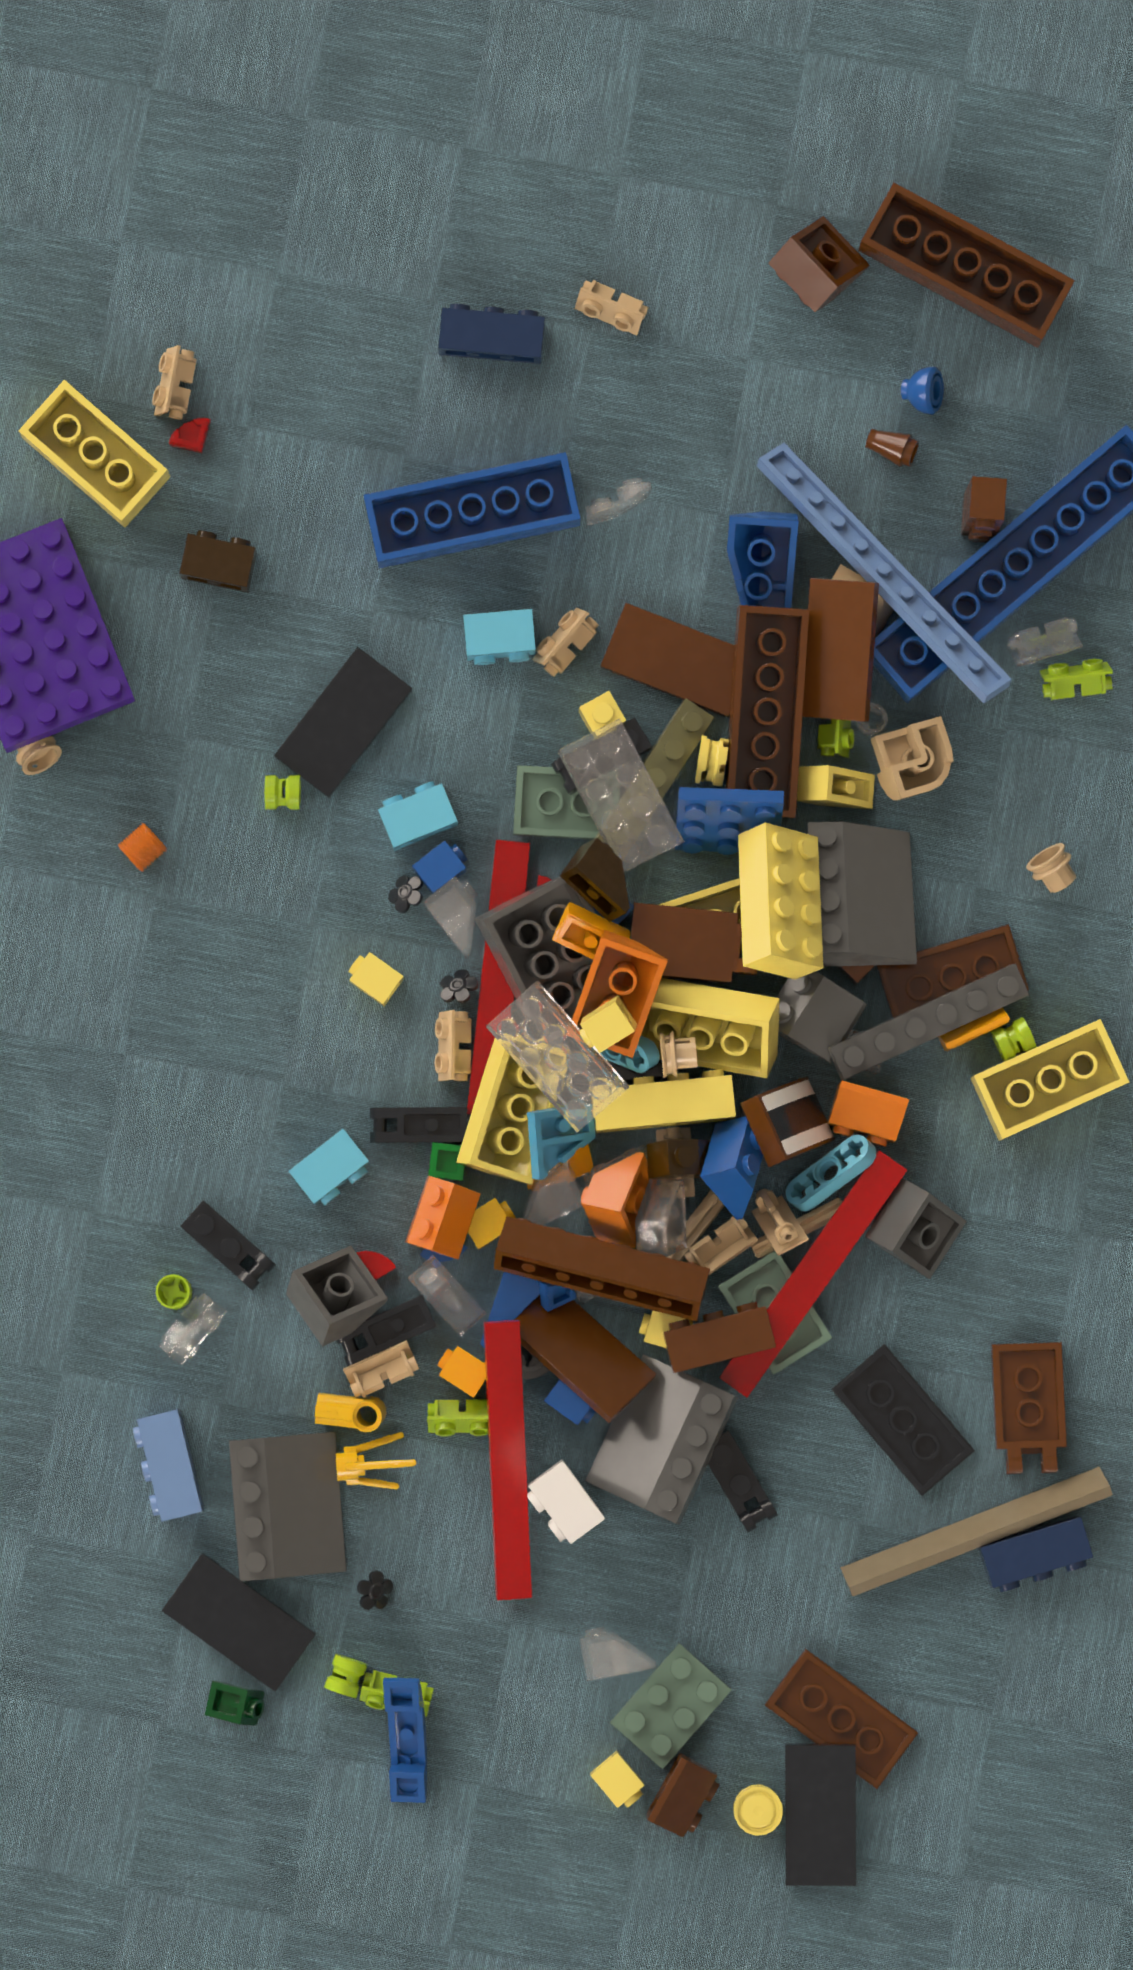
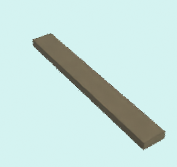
M1097 1467L840 1568L852 1596H856L1105 1499L1113 1494L1100 1467Z

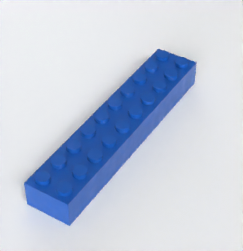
M1126 424L929 592L978 644L1133 513V431ZM901 617L875 638L873 665L907 704L950 669Z

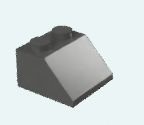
M817 972L796 980L788 978L776 997L780 998L778 1035L832 1063L833 1060L827 1048L846 1040L867 1004Z
M902 1178L865 1237L893 1257L930 1279L967 1221L929 1192Z
M351 1245L294 1270L286 1291V1295L322 1347L352 1334L382 1307L388 1299Z

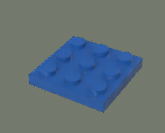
M679 787L675 850L691 854L701 851L718 852L723 855L739 853L738 834L765 822L781 827L784 791Z

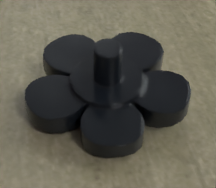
M406 875L399 877L396 881L398 889H392L389 892L388 899L391 903L395 904V909L398 912L406 913L410 908V904L418 906L421 903L423 895L419 890L423 887V881L417 876L411 879Z
M457 970L454 973V978L447 975L441 980L440 986L443 990L440 996L447 1003L455 998L458 1003H465L470 999L469 991H474L478 988V981L475 977H470L467 970Z
M378 1570L371 1571L369 1581L361 1580L357 1585L358 1593L363 1595L359 1601L360 1606L366 1610L372 1609L373 1606L377 1609H383L388 1604V1598L384 1594H390L393 1590L392 1581L387 1578L384 1579L383 1573Z

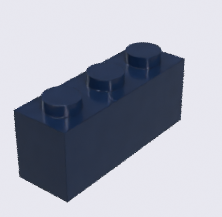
M450 304V308L442 307L438 345L439 355L541 364L545 317L538 316V312L532 310H519L518 314L504 313V309L499 307H484V311L470 310V306L465 304Z
M1079 1516L994 1541L978 1548L989 1585L992 1588L999 1587L1000 1592L1020 1587L1019 1580L1031 1576L1034 1582L1053 1577L1052 1570L1064 1566L1067 1572L1086 1567V1560L1093 1558L1082 1518Z

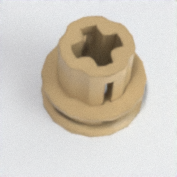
M49 736L17 749L16 761L22 766V771L25 774L35 775L53 766L60 758L62 749L59 745H56L54 737Z
M1058 843L1042 850L1026 865V869L1033 872L1032 878L1035 881L1042 880L1050 893L1063 890L1076 879V874L1068 864L1072 855L1065 852V845L1063 843Z
M674 1031L666 1036L660 1033L663 1078H666L667 1074H673L677 1077V1069L698 1067L695 1037L674 1039Z

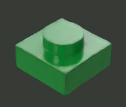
M433 1142L428 1176L463 1181L465 1166L456 1163L461 1146Z

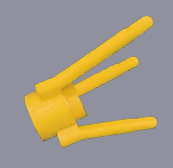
M398 1432L356 1446L344 1447V1453L335 1454L337 1481H346V1485L399 1489V1484L395 1482L359 1476H365V1470L412 1467L417 1464L416 1460L365 1462L364 1455H357V1453L402 1439L404 1433Z

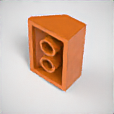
M604 930L567 1035L583 1040L579 1032L582 1029L580 1025L582 1018L618 995L636 1021L637 1027L633 1033L607 1049L633 1058L668 959L638 941Z

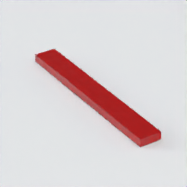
M496 840L488 911L525 893L530 843ZM486 941L468 1096V1115L472 1113L496 1032L511 1030L514 995Z
M880 1150L876 1153L874 1162L864 1170L767 1308L776 1347L732 1358L718 1377L719 1379L748 1398L907 1172L906 1168Z
M520 1321L483 1322L497 1601L532 1598Z

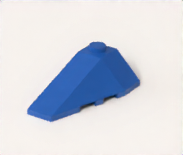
M762 511L729 515L727 553L741 605L791 608L799 523L798 514Z

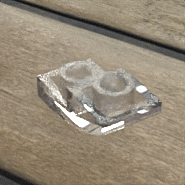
M642 478L625 480L622 482L621 487H616L617 501L611 502L609 497L592 500L591 506L585 507L587 526L611 520L636 507L651 494V482H642Z

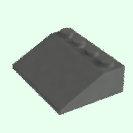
M843 821L808 822L807 834L818 837L823 967L917 964L910 832Z
M560 876L508 900L475 918L536 1039L545 1043L568 1031L593 959L552 940L569 902L595 913L592 906Z
M643 1354L641 1361L652 1369L656 1376L613 1419L585 1481L680 1525L738 1397L682 1371L673 1373L671 1366Z
M336 1432L229 1441L240 1581L347 1571L340 1481H337Z

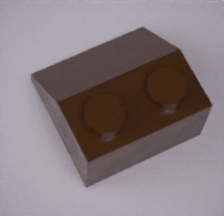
M824 216L790 237L768 263L776 271L778 277L786 282L799 295L800 300L814 312H817L833 301L870 266Z
M679 1753L646 1813L647 1820L683 1838L687 1830L693 1833L703 1816L698 1812L704 1800L708 1802L712 1800L720 1785L715 1781L718 1776L717 1773Z

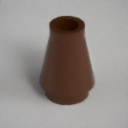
M872 428L865 447L899 467L902 465L910 467L916 456L919 441L912 439L911 434L879 431Z

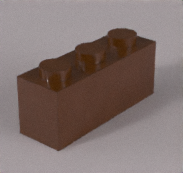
M972 476L963 495L961 535L969 536V541L989 542V538L997 535L1004 522L1007 479Z
M751 1302L736 1306L738 1312L736 1314L724 1316L723 1310L702 1315L704 1322L690 1325L689 1319L669 1323L670 1331L663 1332L673 1373L775 1348L776 1344L766 1306L758 1308L757 1302Z

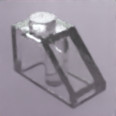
M454 877L425 899L423 906L464 958L467 959L472 952L477 903L474 901V898L478 894L466 879L460 883Z
M568 1160L565 1163L559 1162L550 1169L545 1179L534 1180L521 1218L535 1224L544 1225L582 1207L581 1196L583 1190Z
M684 1179L649 1180L635 1219L636 1250L652 1254L659 1253L668 1257L687 1248Z
M434 1255L408 1277L409 1281L460 1336L486 1314Z
M606 1626L585 1630L586 1637L579 1638L587 1681L657 1668L654 1658L614 1631L607 1632Z

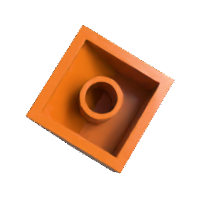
M842 1080L837 1085L827 1124L834 1126L833 1133L850 1137L856 1132L867 1135V1140L872 1144L886 1147L887 1142H896L909 1099Z
M637 1152L595 1173L589 1187L586 1186L581 1196V1205L586 1212L588 1222L592 1227L595 1237L599 1240L619 1245L624 1244L635 1248L658 1193L655 1180L648 1179V1163L645 1154Z
M428 1176L405 1243L459 1260L481 1193Z

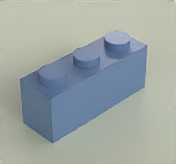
M180 1409L137 1419L138 1427L133 1428L137 1448L143 1447L146 1461H142L141 1466L145 1481H152L154 1495L149 1496L153 1515H160L161 1522L203 1512L204 1506Z

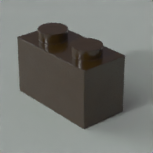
M198 530L196 535L188 533L179 574L181 579L249 593L257 557L256 548L250 546V541L242 538L231 537L230 542L218 540L217 534L208 531Z

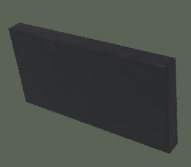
M357 647L281 745L274 757L330 798L413 689Z
M885 1344L831 1389L921 1496L975 1451Z
M204 1553L200 1555L162 1609V1612L275 1692L316 1635L311 1629L249 1585L240 1581L239 1578Z
M785 1743L786 1886H856V1744Z

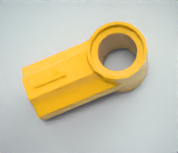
M318 1393L315 1406V1424L356 1428L362 1432H372L384 1421L387 1414L386 1406L382 1400L374 1396L355 1398L353 1396ZM364 1406L372 1407L377 1413V1420L374 1422L365 1421L361 1416V1408Z

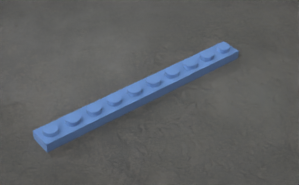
M782 443L758 459L757 467L867 582L879 583L878 594L983 704L1010 686L1012 679L785 443Z

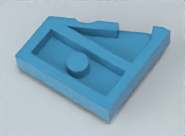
M585 1102L527 1112L532 1179H545L550 1169L559 1162L565 1163L574 1156L577 1149L585 1147L596 1138L593 1103Z

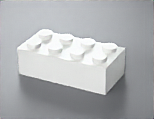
M563 1459L528 1484V1487L531 1489L527 1493L528 1499L539 1513L546 1510L552 1519L548 1521V1526L560 1542L567 1539L572 1544L605 1519Z

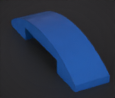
M384 1678L385 1712H388L391 1756L389 1770L391 1802L426 1803L427 1742L424 1702L419 1678Z

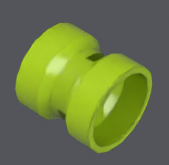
M265 775V810H276L279 806H286L289 810H300V775H289L286 779H279L276 775ZM283 787H286L285 798H283Z
M1023 1017L1014 1020L1011 1026L1007 1028L999 1027L990 1031L994 1044L1004 1062L1014 1058L1016 1053L1020 1051L1027 1052L1037 1047L1032 1032Z
M170 1274L159 1280L155 1294L161 1305L177 1310L185 1307L190 1302L193 1290L186 1278Z
M335 1653L332 1662L334 1669L332 1675L327 1677L324 1688L348 1697L357 1698L360 1689L358 1681L361 1676L365 1675L368 1664Z

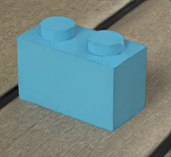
M532 609L463 615L467 661L474 660L475 665H489L495 663V658L509 657V662H523L529 660V655H536Z
M433 781L416 787L414 789L416 794L403 799L400 794L382 802L384 807L378 809V812L394 851L458 826V821L442 783L435 786Z
M342 1129L288 1172L314 1205L321 1201L325 1206L341 1194L337 1188L349 1180L351 1184H354L368 1173L365 1166L370 1162L347 1132Z

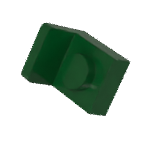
M212 1681L205 1715L239 1725L256 1726L264 1710V1691L247 1689L221 1681Z

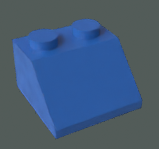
M746 1116L715 1124L700 1175L736 1220L743 1219L763 1157Z

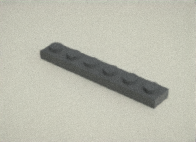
M1016 963L1011 964L832 1045L827 1049L841 1080H844L1029 996V993Z

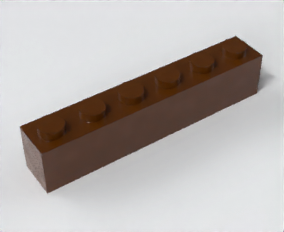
M506 1216L497 1244L493 1268L693 1321L698 1320L710 1268L702 1267L694 1262H683L667 1258L663 1254H652L633 1249L628 1245H617L601 1241L593 1236H582L566 1232L558 1227H547L532 1223L527 1219H516Z

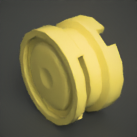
M701 736L695 783L700 784V781L704 782L705 780L712 782L713 786H723L729 739L720 738L719 741L707 739V736Z
M761 1784L751 1785L742 1789L736 1796L733 1804L734 1817L739 1827L746 1833L755 1836L766 1835L774 1831L780 1824L783 1816L782 1803L778 1795L770 1787Z

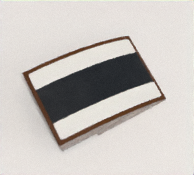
M808 1076L781 1085L740 1103L768 1167L836 1140L829 1124H827L828 1121Z

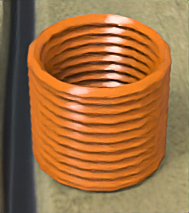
M145 823L139 825L135 831H132L128 837H125L121 844L118 843V847L141 872L145 871L149 864L152 865L156 858H159L163 852L167 851L165 845Z

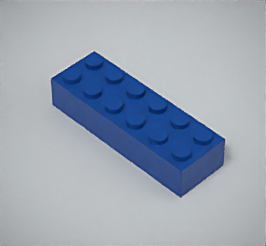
M566 452L363 495L379 568L578 527L581 521Z

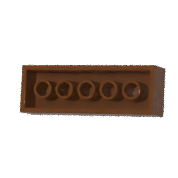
M894 182L862 238L858 250L1039 348L1075 282L1074 279Z
M739 605L736 616L725 789L784 791L782 818H796L809 610Z

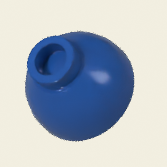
M937 367L923 368L914 373L910 379L903 380L901 385L903 400H909L915 409L925 414L934 415L939 410L943 400L944 383L942 374Z

